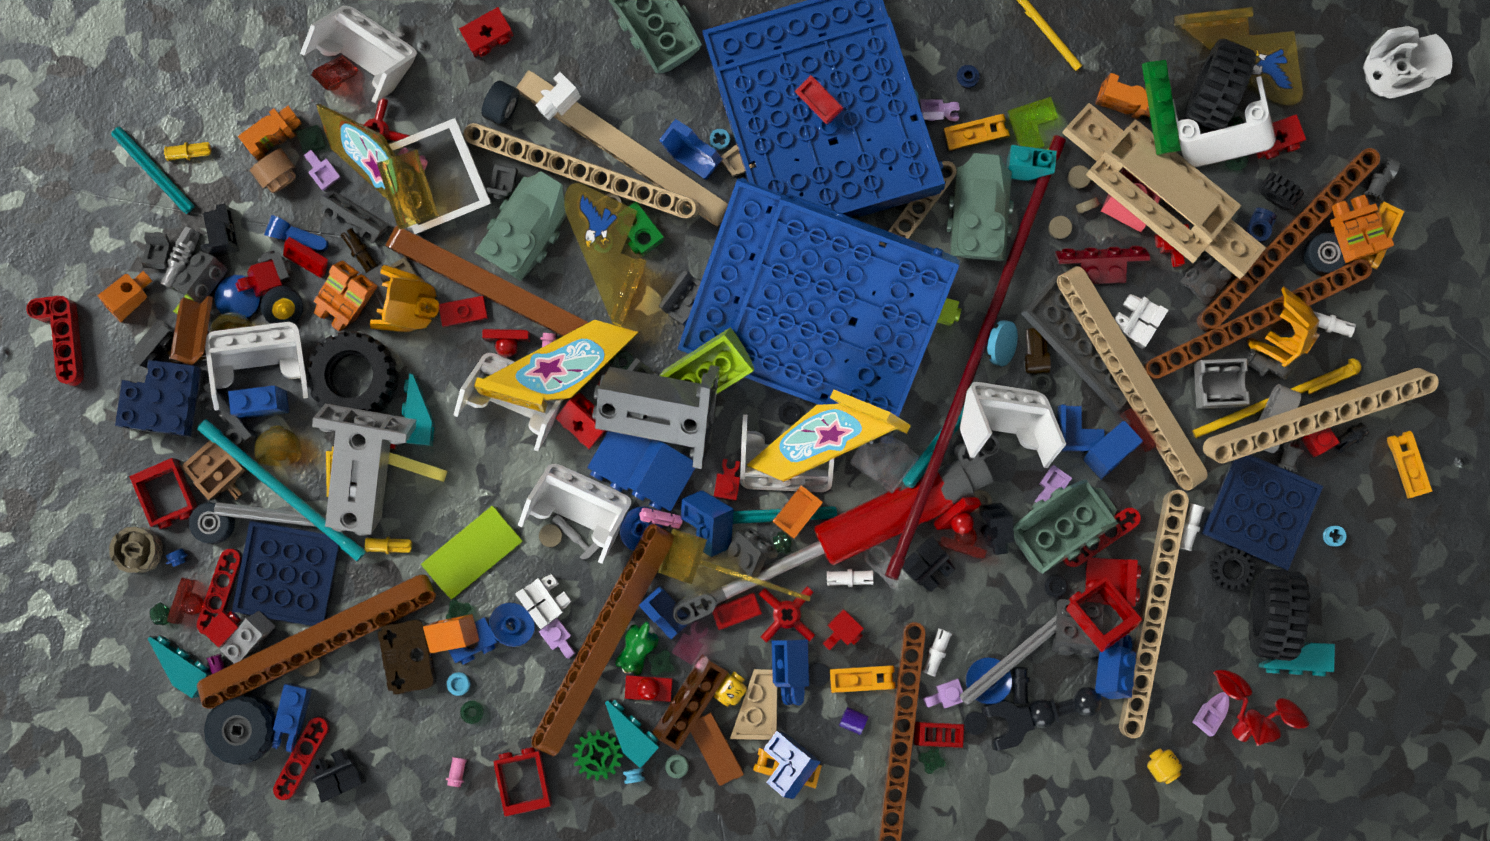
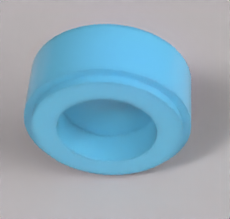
M462 672L452 674L447 680L449 692L456 696L467 693L471 686L470 678Z

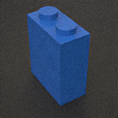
M275 385L228 391L231 415L248 419L289 413L287 390Z
M608 431L587 467L592 470L590 475L600 481L606 478L611 481L610 487L621 493L623 489L629 491L630 488L626 485L651 440Z
M652 439L626 486L633 490L631 495L644 501L646 497L651 500L649 505L661 511L662 508L671 511L695 469L693 467V460L665 443Z

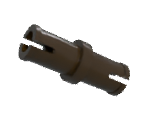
M354 229L346 230L351 239L343 232L340 237L351 250V256L353 258L356 257L365 273L371 270L367 262H369L373 269L376 268L378 264L367 251V245L360 241Z

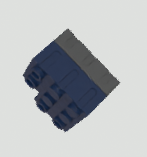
M148 360V373L145 383L122 380L115 426L129 430L191 438L197 437L196 429L201 410V401L198 397L204 390L203 383L206 377V370L191 365Z

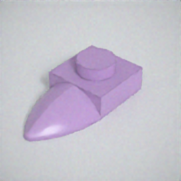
M1225 692L1216 694L1207 703L1202 705L1192 722L1208 736L1215 735L1228 712L1229 696Z

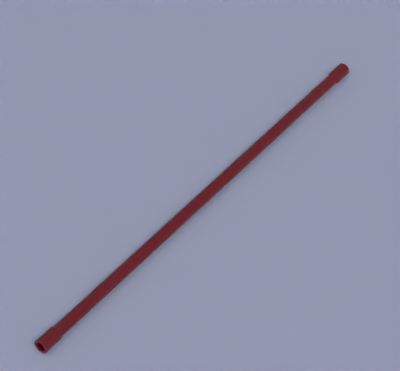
M1058 135L1053 136L1048 149L1057 151L1056 163L1066 142L1065 138ZM1052 174L1039 177L895 553L891 557L885 576L890 579H899L906 554L965 403L967 390L975 377L990 333L993 330Z

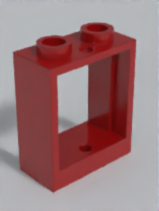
M170 458L129 476L150 527H158L159 530L172 525L171 521L190 518L193 510L198 507L178 459ZM173 471L188 506L159 518L145 483Z
M1107 577L1100 581L1097 579L1093 580L1087 585V590L1082 594L1078 591L1069 598L1070 603L1066 608L1067 612L1101 652H1104L1137 628L1142 621V618ZM1098 593H1101L1123 620L1122 623L1105 635L1102 634L1080 607Z
M529 747L521 749L522 754L512 755V752L499 754V759L493 761L504 816L546 808L552 805L542 751H535V748ZM535 758L543 797L511 804L503 764Z

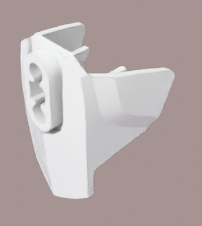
M1410 26L1390 29L1371 47L1370 53L1364 62L1363 69L1366 75V82L1373 93L1387 98H1396L1428 88L1437 79L1451 73V51L1444 40L1437 34L1419 38L1418 29ZM1373 74H1381L1382 77L1379 80H1375Z

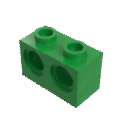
M636 201L617 215V224L614 227L621 236L626 234L630 240L628 245L635 254L639 252L644 257L664 241L662 234ZM635 217L637 223L634 226L628 227L625 225L626 218ZM643 234L651 237L650 242L646 245L638 242L639 237Z

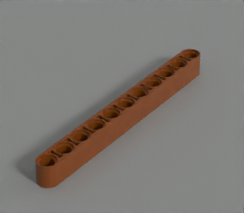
M1367 148L1356 155L1266 246V249L1241 279L1236 277L1197 317L1198 327L1203 331H1211L1220 326L1333 211L1332 206L1342 202L1379 164L1380 155L1378 151ZM1363 156H1367L1370 159V165H1366L1363 162ZM1348 171L1355 175V181L1348 179ZM1332 187L1338 189L1339 197H1335L1332 194ZM1316 203H1320L1323 206V213H1319L1316 210ZM1300 219L1307 221L1308 229L1301 227ZM1284 235H1289L1292 238V245L1285 243ZM1269 251L1276 253V261L1270 260L1268 257ZM1254 266L1261 270L1260 277H1256L1253 274L1252 269ZM1238 282L1244 284L1245 293H1240L1237 290ZM1222 298L1229 301V309H1224L1221 306ZM1206 314L1214 318L1212 326L1205 322Z
M395 226L385 245L389 249L561 336H565L589 323L399 226Z
M1358 259L1292 291V293L1300 296L1301 300L1310 306L1366 279L1372 273V266L1369 261ZM1355 266L1361 267L1363 271L1362 276L1355 273ZM1335 275L1342 279L1341 286L1334 282ZM1315 285L1320 286L1322 289L1321 296L1315 294ZM1284 296L1149 360L1143 367L1151 380H1157L1283 319L1273 312V306H1280L1283 312L1286 308L1283 305ZM1254 314L1261 318L1260 326L1254 324L1252 320ZM1233 324L1241 328L1240 335L1232 332ZM1213 334H1217L1220 337V345H1215L1212 342L1211 337ZM1192 344H1197L1200 347L1199 355L1192 353ZM1172 354H1177L1180 357L1179 365L1171 362L1170 357ZM1152 363L1159 366L1160 373L1158 375L1151 373L1150 365Z
M656 524L649 525L644 531L536 729L531 741L533 748L551 756L557 755L561 750L672 546L674 540L672 533Z
M427 575L415 576L200 680L197 683V690L202 706L207 709L215 708L229 699L243 695L432 603L436 598V594Z
M910 622L903 629L878 841H883L886 836H893L895 841H901L925 642V629L917 622ZM912 626H917L920 630V635L916 639H911L908 635V630ZM910 649H914L917 652V659L914 662H908L905 658L906 652ZM907 672H911L915 676V680L911 685L903 683V675ZM905 695L910 696L912 699V704L908 708L900 706V699ZM907 719L909 721V728L906 731L898 730L897 723L899 720ZM898 742L906 744V751L903 754H896L894 751V747ZM900 765L904 769L903 775L897 778L893 777L891 774L892 768ZM892 789H899L901 791V796L896 801L889 799V792ZM890 812L898 814V820L894 824L886 822V816Z

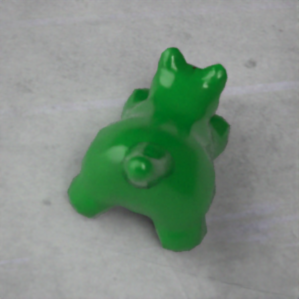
M645 622L641 628L636 624L631 625L626 631V646L615 661L616 666L621 667L624 673L634 672L636 676L641 675L646 655L658 645L659 638L657 634L649 632V622Z

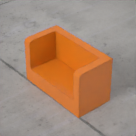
M801 485L772 522L794 539L823 502Z
M473 614L439 620L423 626L430 653L467 647L479 641Z

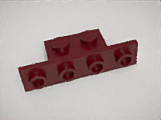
M1131 246L1127 249L1108 247L1101 250L1093 247L1085 248L1084 250L1065 248L1062 251H1055L1058 264L1080 263V267L1086 272L1093 284L1126 283L1127 261H1150L1147 249L1142 246Z

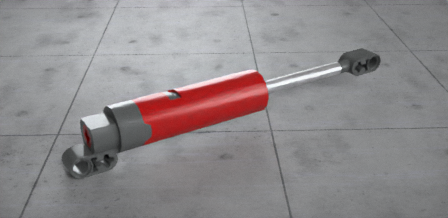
M991 435L989 438L992 439V446L986 450L982 447L980 453H977L974 458L962 456L965 454L964 450L967 449L964 441L956 446L954 454L957 460L939 468L918 525L945 513L962 498L975 497L973 491L994 482L984 459L994 455L999 450L1000 442L997 437ZM924 475L914 488H909L905 485L895 488L815 526L814 531L818 539L817 542L762 567L758 577L753 578L745 575L714 591L701 590L679 600L673 606L674 619L679 624H689L713 612L716 604L822 554H825L831 565H835L901 534ZM702 598L708 601V606L704 607L701 604ZM692 602H694L697 612H694L691 605ZM680 608H688L690 610L689 614L686 617L678 616L677 612Z

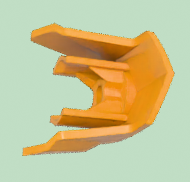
M383 265L380 273L390 277V281L382 283V286L388 287L383 310L377 309V312L382 316V320H370V328L373 330L411 332L416 329L426 328L432 321L431 317H435L439 311V302L435 300L437 296L434 287L417 275L390 265Z
M1283 286L1281 291L1284 296L1283 305L1286 308L1280 317L1291 323L1295 332L1294 336L1280 337L1270 330L1265 339L1277 347L1249 338L1247 343L1251 349L1271 356L1282 362V366L1286 367L1303 353L1308 354L1320 334L1316 333L1320 320L1309 305Z

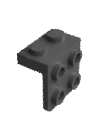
M1065 599L1058 600L1056 636L1052 642V652H1058V654L1063 656L1079 654L1085 658L1098 656L1100 650L1067 612L1066 608L1070 601ZM1095 602L1084 603L1080 606L1081 609L1103 634V605Z

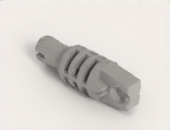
M189 227L184 228L175 243L176 247L172 249L174 251L170 254L171 258L167 260L169 266L160 284L174 289L172 287L173 283L176 281L177 276L186 269V265L190 263L189 259L193 256L192 252L196 250L200 232Z

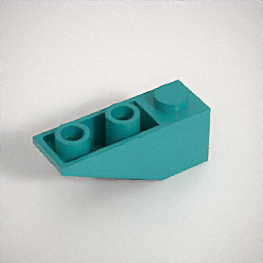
M409 374V379H406L404 384V393H407V400L402 404V415L405 418L416 419L417 421L416 429L405 444L433 446L435 422L417 377Z
M162 635L158 637L150 636L148 641L172 686L191 698L198 697L197 683L212 675V672L208 671L209 666L199 660L195 662L190 659V654L184 649L172 647L170 645L171 641Z
M1305 642L1300 655L1292 661L1268 659L1259 663V667L1266 668V673L1280 674V669H1288L1289 674L1303 675V670L1312 671V675L1326 676V672H1334L1335 644Z
M608 699L605 705L621 749L630 760L641 768L660 747L657 743L659 739L651 731L644 732L640 728L642 723L633 715L628 717L622 712L625 708L614 699L611 702Z

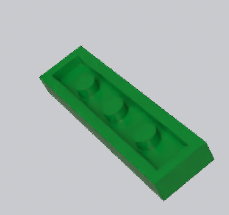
M1166 60L1143 63L1142 69L1156 154L1181 151Z

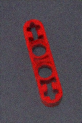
M1125 508L1115 514V519L1118 518V521L1121 522L1126 518V512L1128 514L1133 513L1135 516L1132 519L1134 523L1126 522L1123 524L1122 527L1125 528L1123 531L1118 523L1115 526L1117 533L1114 537L1110 538L1105 533L1099 536L1100 541H1098V546L1095 550H1089L1086 545L1082 547L1087 556L1084 557V554L1081 553L1076 557V563L1068 561L1067 558L1063 560V563L1069 567H1077L1135 528L1141 520L1139 512L1134 508Z
M226 549L219 557L197 620V629L203 635L205 634L202 631L206 628L203 622L209 621L211 616L206 614V612L219 614L221 611H226L243 558L240 551L236 549ZM234 553L233 557L236 558V562L231 563L229 569H233V573L222 571V567L227 568L229 564L226 556ZM222 574L227 575L230 580L228 586L224 588L218 584V578ZM214 596H218L222 600V605L219 609H213L210 605V600Z
M315 717L308 722L274 784L273 793L277 799L287 800L296 793L329 732L330 724L324 717ZM322 722L321 727L324 730L319 731L315 736L319 741L317 742L314 738L307 737V734L313 735L316 729L313 724ZM305 741L313 745V751L309 755L304 754L301 750V745ZM293 762H298L302 766V771L299 775H293L290 771V765ZM288 778L296 780V783L291 781L287 787L290 793L282 795V789L279 786L285 785Z

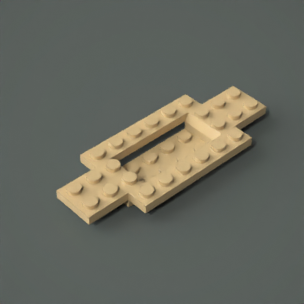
M1088 103L1062 132L1097 161L1087 172L1086 176L1192 263L1205 250L1241 279L1266 249L1264 245L1231 219L1241 205L1177 152L1157 155L1153 133L1136 119L1123 131L1093 105ZM1124 167L1195 226L1189 230L1119 171Z

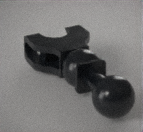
M1082 687L1074 693L1072 699L1054 703L1053 698L1050 701L1039 699L1032 702L1028 708L1027 705L1017 706L1013 702L1003 699L995 704L984 705L981 710L982 714L986 717L1001 716L1008 722V729L1005 734L994 738L991 743L993 750L1000 751L1018 746L1028 731L1035 730L1034 727L1045 729L1052 726L1055 721L1059 723L1060 716L1074 712L1085 717L1097 714L1102 706V698L1094 688Z

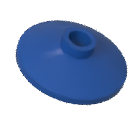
M641 506L632 509L626 514L621 523V540L630 550H635L646 528L653 524L651 521L649 523L641 521L639 516L642 508L649 507Z
M504 603L496 607L489 619L490 631L494 638L510 647H517L527 643L532 637L535 628L534 620L528 613L529 611L516 603ZM506 625H510L513 631L509 630Z
M982 658L974 662L966 674L967 688L998 664L1000 660ZM1010 671L975 700L984 704H995L1006 698L1012 687Z

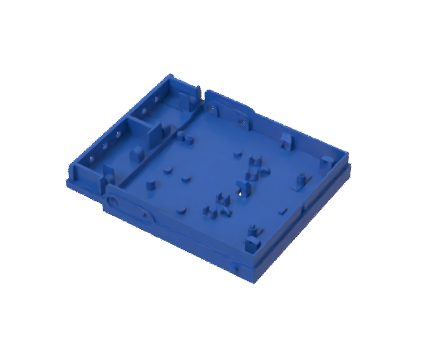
M806 0L702 30L748 182L774 192L780 191V194L785 196L786 194L797 196L840 212L850 218L855 215L858 217L937 195L941 193V190H944L945 181L941 172L943 164L941 160H937L891 18L888 17L883 0ZM810 75L844 108L828 125L794 92ZM837 139L838 144L829 145L828 141ZM755 163L756 167L750 168L749 164Z
M738 178L677 349L691 353L731 327L744 346L754 366V371L745 376V378L818 405L839 404L830 398L833 390H837L889 411L899 417L959 268L960 260L956 256L945 253L940 248H931L791 194H786L785 196L780 194V191L774 192L747 182L745 178ZM879 243H885L886 247L879 245ZM849 321H855L856 325L849 323Z

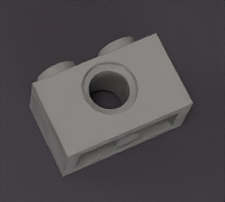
M258 611L242 622L220 651L235 664L251 656L276 626Z

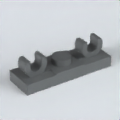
M333 189L322 195L320 203L324 205L321 213L328 212L330 208L333 211L331 219L334 220L341 216L347 223L362 228L360 237L365 236L367 232L371 234V244L377 241L379 236L385 233L389 227V224Z
M210 382L203 386L207 393L200 394L198 399L203 401L209 397L210 404L205 408L212 410L214 405ZM217 389L220 410L218 414L223 421L229 422L235 427L229 429L226 435L232 436L234 433H237L238 439L234 442L237 446L241 445L244 440L253 441L258 437L245 419L231 415L229 399L221 389Z

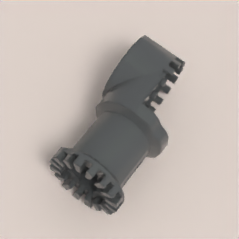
M1387 157L1384 161L1386 163L1382 164L1384 167H1381L1380 173H1371L1370 185L1368 190L1364 192L1366 198H1369V200L1373 198L1372 201L1383 202V193L1386 185L1390 184V181L1396 176L1400 161Z
M1251 349L1250 355L1247 354V365L1258 371L1261 377L1269 370L1274 375L1278 374L1277 377L1281 376L1280 378L1286 381L1292 372V369L1288 366H1282L1283 363L1273 360L1272 358L1267 359L1256 350Z
M1300 437L1284 443V452L1281 462L1277 464L1278 467L1284 469L1286 467L1287 470L1289 468L1290 471L1294 472L1298 471L1296 466L1300 454L1304 452V450L1299 449L1303 438Z

